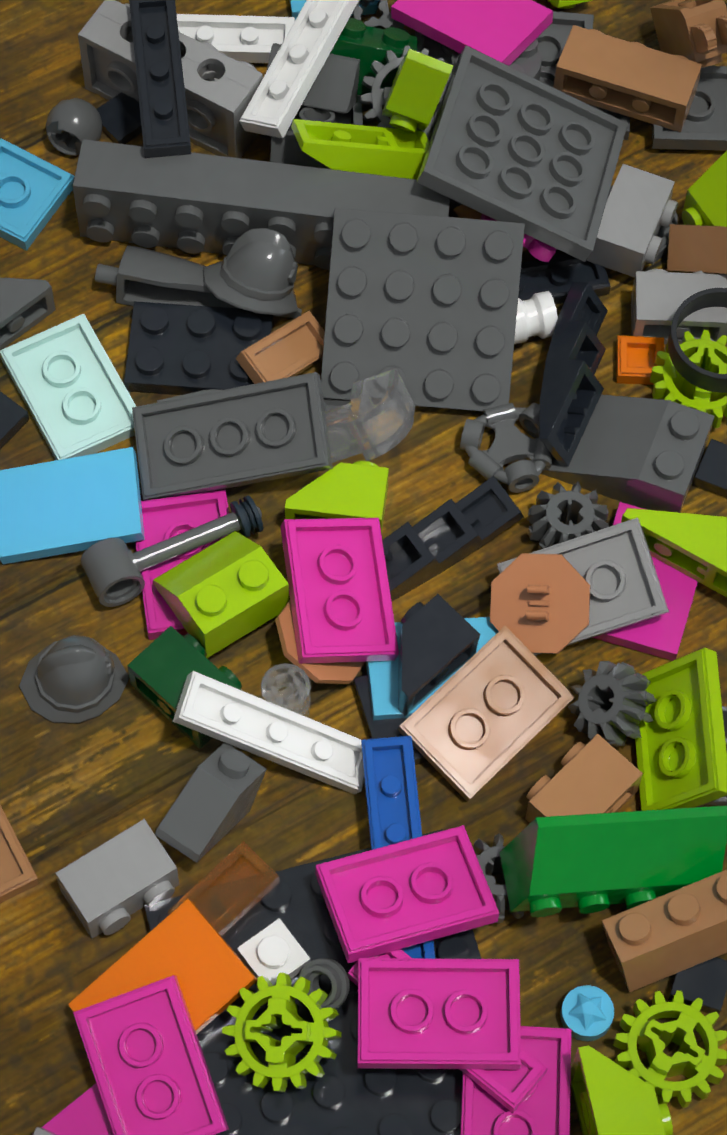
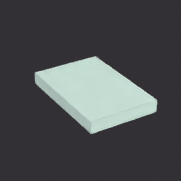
M81 314L0 350V358L56 460L95 454L135 436L132 407H136L85 314Z

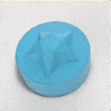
M591 985L576 987L566 995L560 1012L561 1022L564 1028L571 1029V1036L581 1041L597 1040L603 1037L611 1027L614 1018L613 1002L608 994L598 987Z

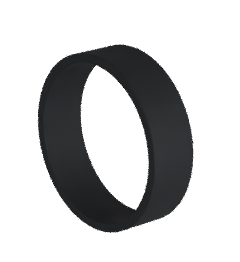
M710 288L691 295L678 307L673 317L668 337V352L675 369L688 382L707 391L727 393V374L710 372L694 364L684 354L677 339L676 329L691 313L708 307L727 308V288Z

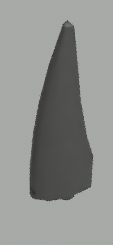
M128 245L122 256L119 268L98 264L96 269L95 282L117 286L116 303L134 306V301L241 309L216 298L204 285L203 268L206 266L169 254ZM298 308V311L295 313L273 316L297 318L301 316L302 310Z

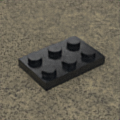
M134 301L124 385L128 392L184 395L209 389L226 390L254 384L235 358L241 351L272 333L273 315L237 308Z

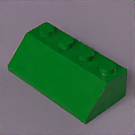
M727 806L536 817L499 852L511 912L530 911L532 917H545L559 913L562 908L578 907L579 912L584 914L603 911L609 908L611 904L626 903V908L631 909L722 872L727 843Z

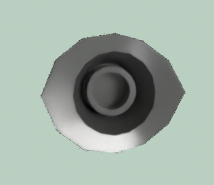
M254 228L246 231L237 238L228 256L223 261L203 268L204 285L216 298L235 307L255 313L278 316L298 311L296 295L293 290L298 270L297 262L294 261V254L290 243L283 234L276 230Z
M71 635L48 645L28 662L19 688L31 710L52 723H81L100 716L120 699L129 681V675L118 656L96 640L86 636Z

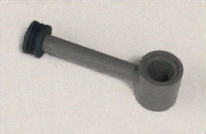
M247 495L243 497V501L239 499V504L237 501L230 502L232 513L135 553H132L125 541L120 538L104 539L93 544L83 553L81 565L100 603L107 607L119 606L131 601L143 590L145 581L140 571L220 539L234 531H240L246 538L250 537V531L252 534H255V530L258 533L262 532L264 527L260 508Z

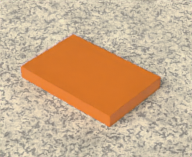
M187 899L68 1005L75 1012L175 975L177 976L196 1034H198L241 996L239 990L242 987L249 989L257 982V978L195 904Z

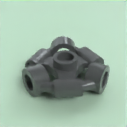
M513 403L483 409V415L474 420L466 419L460 450H465L470 457L468 464L487 480L494 475L497 481L508 485L511 492H525L535 487L539 482V475L543 469H549L553 461V455L539 438L540 404L532 403L529 407H514ZM519 419L524 430L535 439L521 433L514 425L515 422ZM489 427L494 430L495 439L490 449L480 450L484 428ZM507 464L508 466L504 470L503 465Z

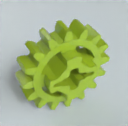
M709 330L703 331L701 339H694L689 331L684 332L682 344L679 343L684 354L694 364L710 372L727 374L726 335H722L715 342L710 340ZM667 342L665 352H657L654 367H652L650 382L654 383L653 399L670 400L714 415L712 425L715 429L720 428L723 415L727 418V393L707 391L694 386L684 379L671 362Z
M279 973L276 985L273 986L268 978L260 976L257 978L258 992L254 993L243 987L239 990L242 999L245 1001L241 1008L228 1006L227 1011L236 1017L235 1025L222 1027V1033L235 1037V1044L230 1045L225 1050L227 1056L241 1057L243 1059L235 1070L239 1075L246 1076L255 1071L252 1085L264 1088L270 1078H272L274 1091L285 1092L288 1080L291 1079L296 1088L304 1089L306 1088V1073L309 1072L320 1078L325 1075L319 1064L322 1057L335 1060L337 1054L328 1048L327 1045L329 1040L341 1038V1032L330 1028L328 1022L339 1014L332 1007H321L328 996L325 991L317 989L310 995L308 994L311 981L300 977L292 987L290 975ZM295 998L300 1000L309 1009L314 1022L304 1021L298 1015V1004L295 1003ZM268 1002V1009L258 1019L252 1020L257 1010ZM283 1024L302 1032L291 1033V1036L282 1037L281 1041L262 1033L273 1032V1029H279ZM250 1042L259 1043L266 1051L265 1061L268 1062V1066L256 1057ZM307 1045H312L308 1054L295 1064L296 1055Z
M657 991L653 995L651 1007L641 999H638L633 1007L636 1017L628 1014L623 1015L619 1025L627 1033H617L613 1046L625 1051L616 1056L615 1063L623 1068L628 1067L629 1072L654 1087L656 1094L659 1095L660 1104L666 1103L668 1105L671 1097H677L680 1105L686 1108L691 1102L692 1092L704 1100L711 1092L707 1081L717 1085L721 1082L724 1073L717 1066L727 1064V1051L718 1047L726 1043L727 1031H714L713 1026L717 1022L719 1014L713 1012L704 1016L700 1012L703 1003L701 998L698 997L689 1006L683 1004L684 997L682 991H676L672 1002H666L661 991ZM669 1017L677 1019L665 1023L656 1021V1019ZM694 1029L700 1034L705 1050L697 1045L693 1032ZM671 1041L680 1046L672 1057L667 1056L663 1052ZM637 1043L639 1044L638 1049L647 1055L650 1066L648 1070L639 1058ZM678 1075L688 1078L687 1080L676 1082L665 1080L666 1078Z

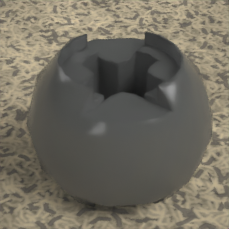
M79 98L61 100L47 115L46 133L48 140L58 151L71 156L80 154L83 139L94 141L101 139V116L97 109L85 100Z

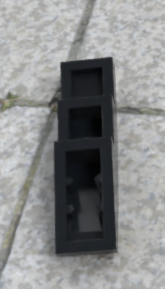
M582 282L572 283L556 322L545 362L540 395L539 438L560 466H569L604 390L594 374L606 351L597 334L608 310L589 283Z
M494 475L457 503L449 499L413 527L409 522H406L382 540L391 602L441 574L524 518L522 512Z

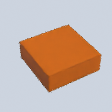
M618 335L616 342V383L654 385V383L650 382V376L657 352L664 351V337Z

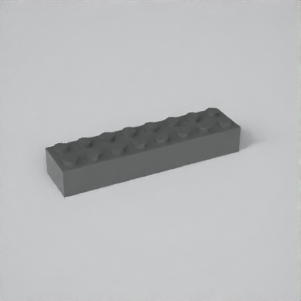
M85 139L82 140L73 182L80 237H87L97 242L120 241L135 243L144 248L160 246L176 248L193 254L209 252L228 256L234 242L246 231L254 228H268L276 230L286 237L292 248L295 262L298 264L315 265L324 270H330L335 208L450 217L451 211L450 198L417 183L415 179L192 152L188 155L145 158L143 146Z

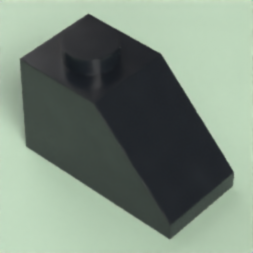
M439 594L425 605L422 602L416 603L406 612L400 622L402 629L398 645V710L404 716L412 711L476 653L480 633Z

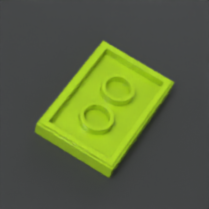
M702 648L642 674L650 681L646 692L653 694L657 701L647 706L645 710L654 721L648 723L641 721L639 729L642 738L635 739L637 767L643 773L639 785L641 811L695 808L727 796V751L717 652L708 648Z

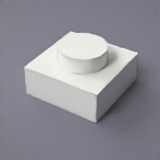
M280 918L237 948V955L256 978L260 976L268 978L273 986L276 985L279 973H286L292 979L311 961L310 957Z

